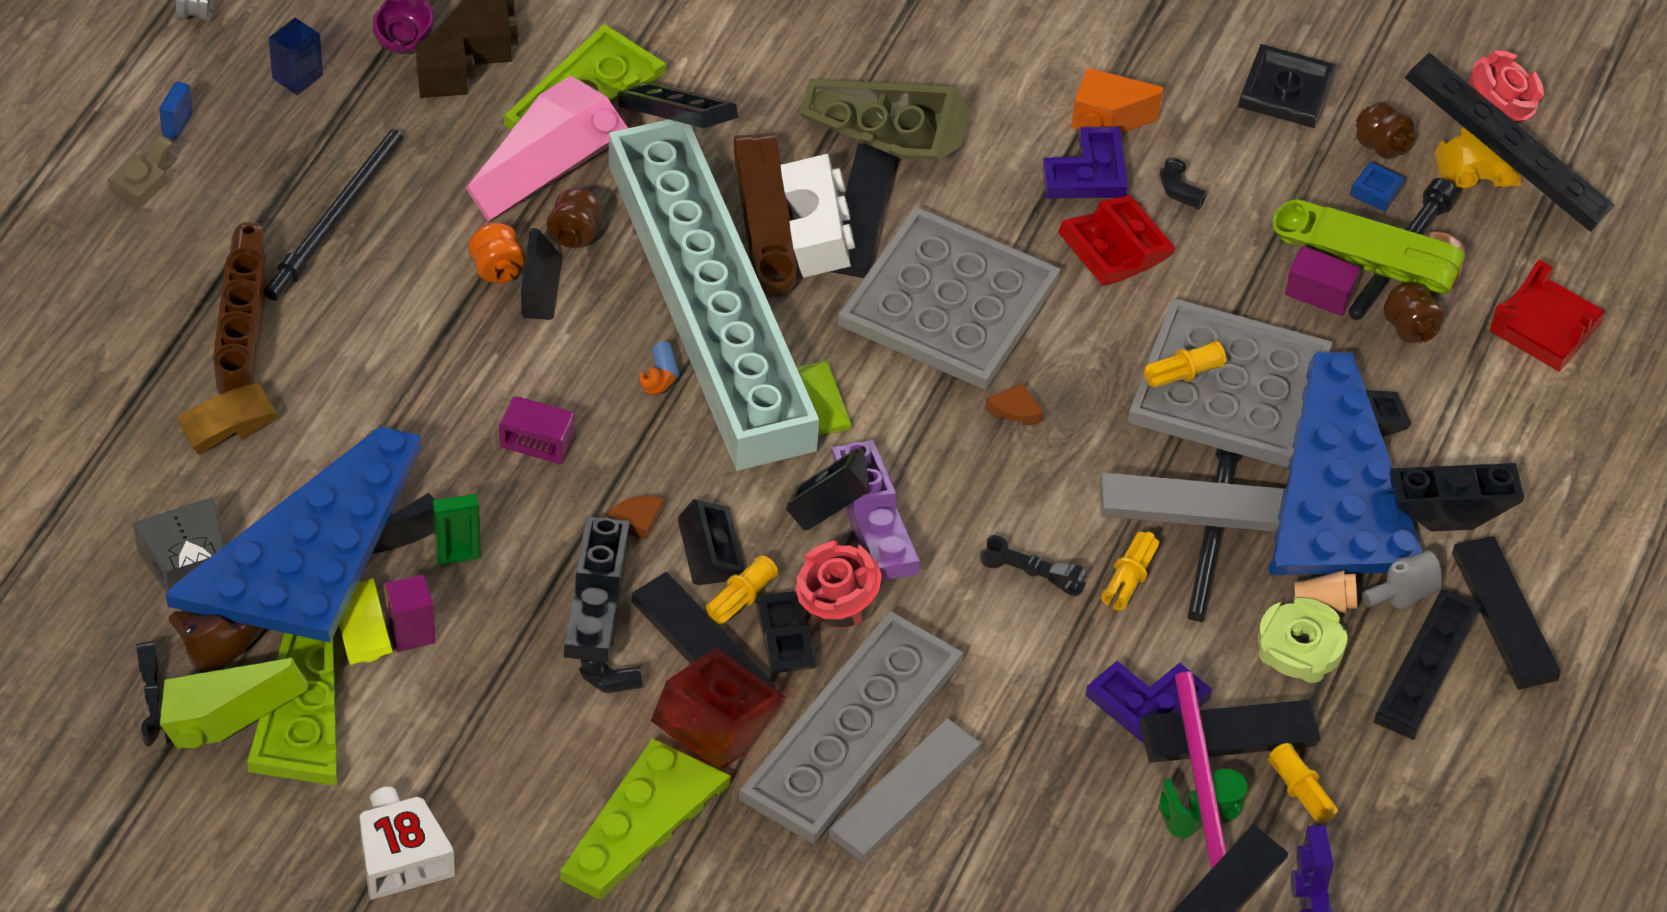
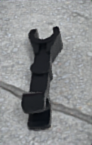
M991 535L987 539V547L998 551V553H990L984 549L980 551L981 563L986 567L998 568L1007 564L1019 568L1030 576H1041L1049 579V582L1072 596L1080 595L1085 587L1083 579L1086 576V571L1083 567L1077 564H1050L1036 555L1028 556L1008 549V543L1003 537Z
M153 641L136 644L139 669L143 682H146V686H144L146 704L149 705L150 716L141 725L142 739L146 746H150L149 734L151 731L156 729L163 730L160 726L161 715H159L158 702H160L158 685H155L158 666ZM165 732V738H166V744H167V743H170V742H171V739L168 737V735H167L166 732Z

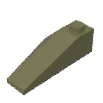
M809 79L800 110V115L805 119L899 158L940 161L961 147L971 113L957 87Z

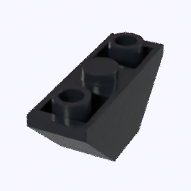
M1516 463L1390 468L1389 471L1397 508L1431 532L1474 530L1517 506L1524 500Z

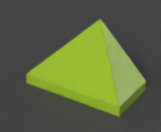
M822 361L796 367L819 418L818 436L850 430L851 422L828 362Z

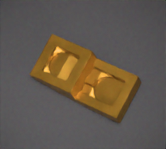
M255 383L215 396L176 418L193 449L201 455L235 432L243 440L279 416L259 383Z

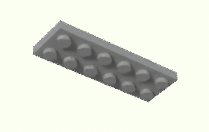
M889 611L739 790V801L814 845L962 664L963 652Z

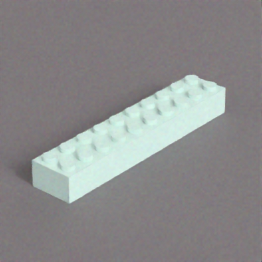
M668 119L610 132L609 168L735 470L739 471L816 452L819 418L691 125Z

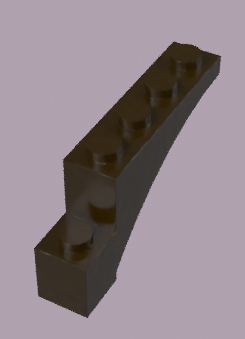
M461 0L451 15L424 41L415 42L420 98L468 95L467 78H475L474 65L512 62L511 46L518 45L517 22H509V17L515 16L514 0Z

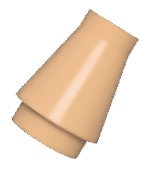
M1344 570L1305 581H1294L1295 598L1315 599L1341 613H1347L1346 609H1357L1355 574H1344Z

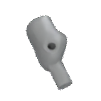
M1429 550L1413 557L1397 558L1389 567L1385 583L1362 592L1364 603L1367 607H1372L1389 600L1393 607L1406 609L1419 600L1441 591L1442 575L1438 559Z

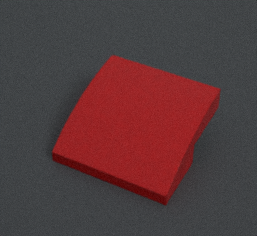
M1131 195L1099 201L1094 214L1063 220L1058 230L1059 235L1102 286L1120 282L1148 270L1173 255L1176 250L1175 246Z

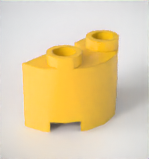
M1464 127L1461 128L1462 135L1451 139L1448 143L1443 139L1435 151L1440 178L1450 181L1456 188L1472 187L1481 179L1491 180L1494 187L1521 186V174Z

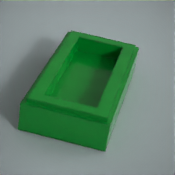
M477 494L433 500L435 554L438 565L481 558L480 516Z

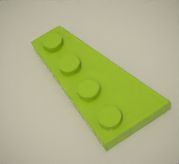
M603 24L504 115V126L512 130L540 94L570 76L602 93L612 104L618 101L617 93L621 90L652 82L665 75L666 63L606 24Z

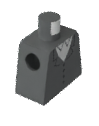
M212 497L133 523L137 551L166 593L169 588L224 547L216 507Z

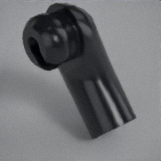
M1174 157L1167 158L1164 168H1160L1159 178L1166 195L1171 199L1200 210L1206 199L1207 191L1186 182L1183 175L1186 169L1184 161Z
M580 659L582 666L579 671L583 679L603 693L643 688L639 666L614 670L603 661Z

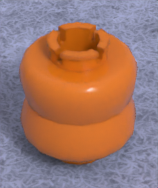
M485 224L469 239L468 251L470 257L475 262L478 276L484 281L507 283L513 280L524 268L526 259L524 251L519 245L515 230L507 224Z

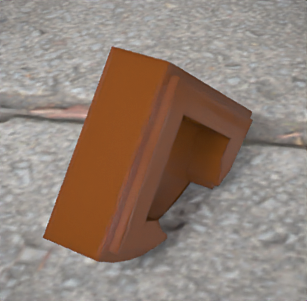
M1023 384L986 398L985 408L998 419L1004 417L1010 420L1022 421V425H1033L1043 422L1044 412Z
M654 496L629 498L613 507L607 514V518L630 521L629 533L646 539L664 510L665 499Z

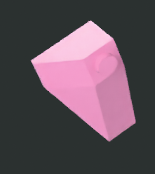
M570 76L536 98L465 189L487 221L490 222L608 149L609 133L628 129V127L605 95Z

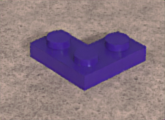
M1080 127L1079 146L1081 157L1043 159L1042 170L1046 199L1118 198L1127 195L1128 185L1120 127Z
M1116 661L1087 685L1085 696L1144 744L1139 721L1144 715L1181 712L1175 675L1191 671L1179 662L1149 687L1121 663ZM1193 674L1200 708L1210 700L1212 688Z
M1326 825L1307 827L1303 845L1297 846L1296 858L1298 868L1297 870H1292L1290 876L1292 895L1294 898L1300 897L1302 909L1299 912H1332L1327 889L1334 863Z

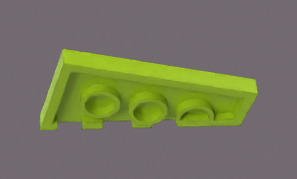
M284 633L277 660L292 658L307 680L308 690L259 719L247 761L248 772L337 786L333 638L331 643Z
M652 738L560 870V880L601 900L641 864V859L655 846L660 848L672 837V832L687 818L691 821L704 809V804L716 793L718 795L722 794L730 786L731 776Z

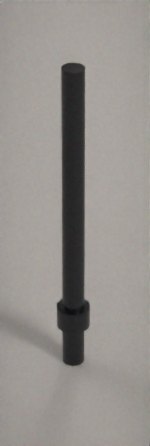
M391 129L297 249L293 253H288L277 266L278 273L264 289V294L268 299L277 301L291 282H297L307 270L308 260L402 142L403 135L401 132Z
M1217 448L1216 457L1219 461L1214 482L1231 484L1235 463L1240 461L1241 455ZM1205 526L1187 615L1189 620L1198 622L1205 620L1223 527Z

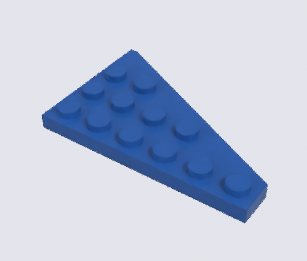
M1315 353L1308 364L1306 374L1307 385L1303 389L1302 400L1304 401L1301 416L1296 425L1292 445L1294 452L1289 460L1288 470L1290 472L1287 487L1282 495L1278 515L1280 522L1275 531L1274 542L1276 543L1273 558L1268 569L1270 575L1331 574L1344 570V574L1388 573L1389 567L1397 558L1413 557L1423 553L1411 517L1396 506L1389 476L1390 468H1393L1353 353Z
M378 427L169 588L165 595L168 607L202 615H218L229 621L331 643L422 447L420 435Z

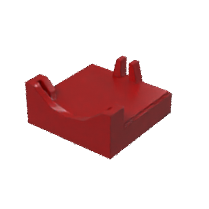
M1539 259L1516 293L1506 302L1497 305L1490 332L1560 372L1602 324L1606 311L1550 280L1553 267Z

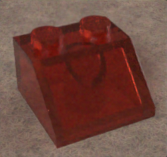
M715 648L666 680L651 722L664 730L671 738L678 740L699 755L706 763L713 765L721 771L748 751L781 707L786 696Z

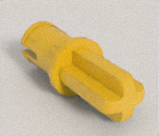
M1213 341L1210 344L1189 351L1179 349L1175 352V356L1146 365L1143 370L1145 381L1148 386L1154 388L1182 379L1189 382L1197 374L1224 367L1226 354L1223 346L1218 341Z
M1142 531L1136 533L1125 555L1116 560L1114 565L1116 571L1101 594L1102 601L1109 606L1114 595L1119 593V597L1112 609L1125 610L1138 583L1146 580V569L1159 547V541L1154 537L1153 533L1149 531L1147 533Z
M760 555L740 575H732L727 580V586L706 605L707 614L718 624H724L744 605H752L756 601V594L778 576L779 572L775 563L767 556Z
M1284 743L1276 747L1269 754L1270 757L1267 758V761L1284 780L1289 796L1297 797L1312 818L1319 824L1328 823L1337 815L1338 809L1319 785L1318 773L1315 770H1310L1304 764L1290 743Z

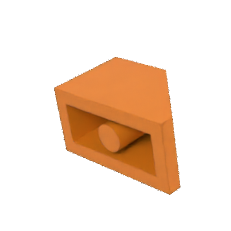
M1087 68L1074 101L1071 128L1080 130V127H1120V132L1123 133L1156 121L1160 115L1164 87Z

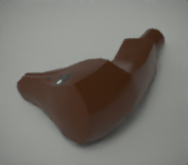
M176 610L169 616L170 624L179 633L185 645L191 664L200 672L219 669L238 657L265 629L225 620L218 615L194 616Z

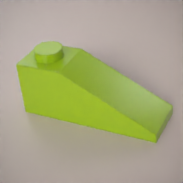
M292 658L166 679L164 682L160 726L177 749L197 748L204 744L220 742L307 691L308 682Z

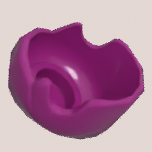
M385 0L373 16V34L379 44L386 50L398 54L416 52L415 42L424 41L432 34L434 11L428 0Z

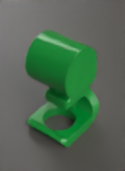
M1231 769L1217 770L1212 774L1220 821L1225 823L1236 819L1241 814L1248 786L1243 775ZM1167 778L1163 783L1159 800L1160 812L1167 829L1172 835L1179 838H1188L1203 825L1196 790L1190 792L1188 801L1190 810L1181 805L1172 780Z

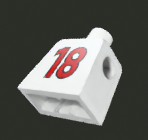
M382 787L374 791L370 796L373 809L364 811L359 815L370 900L455 877L453 848L424 799L414 797L400 801L394 787Z

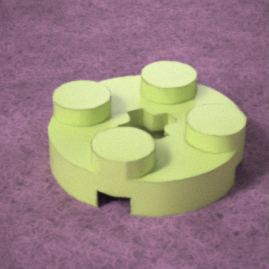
M1305 597L1295 598L1294 603L1280 606L1281 602L1272 605L1265 612L1260 623L1258 633L1259 658L1263 663L1270 665L1284 675L1303 679L1309 683L1321 681L1325 674L1333 671L1339 665L1344 656L1347 633L1346 629L1344 631L1339 623V615L1325 603ZM1302 633H1306L1309 635L1310 643H1299L1291 635L1299 637Z

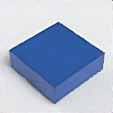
M176 81L159 108L161 129L164 137L177 140L193 112L189 84Z
M1369 162L1352 185L1350 196L1386 212L1404 187L1405 177Z

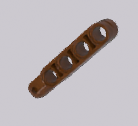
M766 133L758 134L757 136L737 135L734 136V158L751 264H753V269L763 292L768 296L779 297L786 295L796 284L797 262L792 243L789 223L790 216L784 191L776 134Z
M243 222L237 225L231 237L230 252L225 260L213 354L216 388L219 394L255 383L265 300L264 289L266 288L264 275L265 253L262 247L263 229L259 223Z

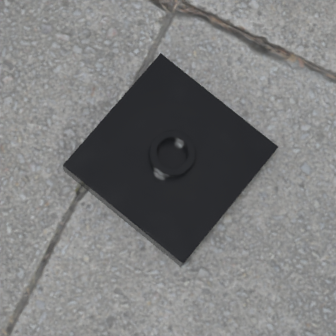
M1260 44L1241 93L1238 107L1315 128L1335 74L1336 64Z

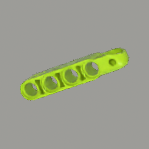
M1299 199L1290 200L1279 207L1272 222L1273 229L1280 239L1286 243L1299 247L1305 246L1358 266L1362 270L1404 283H1421L1429 290L1442 294L1450 292L1465 258V253L1447 242Z

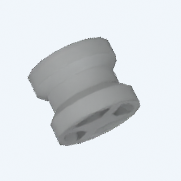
M176 0V16L178 19L198 16L202 21H210L214 0Z

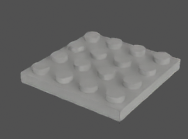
M915 206L838 314V326L986 390L1060 280L1061 269Z
M1172 298L1147 365L1175 356V352L1179 349L1189 351L1210 344L1213 341H1218L1225 350V366L1197 374L1189 382L1182 379L1158 388L1148 386L1143 374L1129 411L1127 423L1288 468L1289 460L1294 452L1292 445L1297 421L1301 416L1304 401L1302 400L1303 389L1307 385L1306 374L1309 361L1315 353H1330L1333 342Z

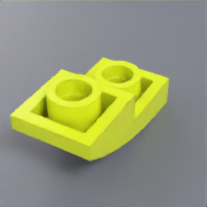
M374 578L358 582L339 623L350 665L360 662H372L383 655L393 653Z

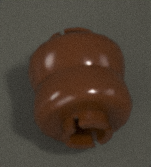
M1377 102L1372 106H1367L1366 109L1361 111L1356 120V133L1359 143L1366 148L1374 149L1383 159H1393L1399 155H1404L1405 152L1407 153L1415 141L1414 121L1409 115L1397 112L1390 103Z
M579 188L567 189L561 192L556 199L555 207L547 218V229L550 235L562 246L583 248L589 245L595 238L597 228L604 219V207L601 201L588 190Z
M1403 283L1391 290V294L1388 295L1383 309L1385 318L1395 326L1397 335L1408 343H1422V341L1427 342L1433 339L1438 334L1437 331L1440 330L1444 319V312L1442 307L1433 300L1429 289L1421 283H1406L1405 285Z

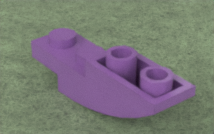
M874 441L854 442L848 445L832 447L834 462L856 448H861L864 452L869 489L865 495L845 508L857 545H861L878 563L882 575L881 581L919 574L918 556L896 508V492Z

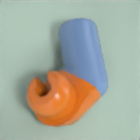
M665 341L656 343L652 347L651 351L656 367H649L650 373L648 374L642 371L639 377L640 385L650 395L664 393L679 376V369L672 345Z

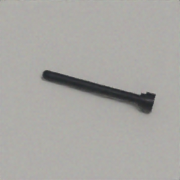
M1443 178L1433 179L1423 192V207L1406 230L1423 235L1436 215L1449 212L1459 198V192L1455 185ZM1374 273L1349 308V316L1353 320L1362 319L1391 278Z

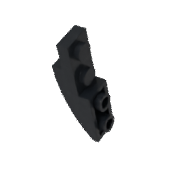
M586 517L576 569L574 596L564 642V658L608 662L619 611L630 521Z

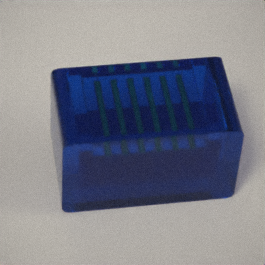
M294 17L269 36L272 78L294 94L299 95L323 76L320 34Z

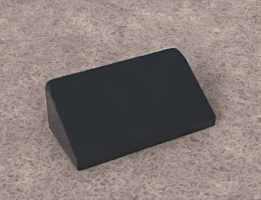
M532 228V231L529 233L521 286V315H523V318L551 320L554 318L562 258L538 228Z
M861 448L854 449L796 486L787 503L786 510L805 531L811 529L867 493L869 482L863 450Z
M693 499L678 516V524L693 584L706 585L726 582L732 575H740L745 568L730 508Z

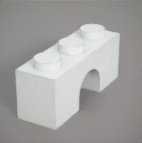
M828 154L781 165L784 191L793 220L789 221L793 249L802 277L850 267L848 250L855 248L850 224L844 225L843 221L850 220V214L845 196L839 197V193L845 192L840 168L832 169Z

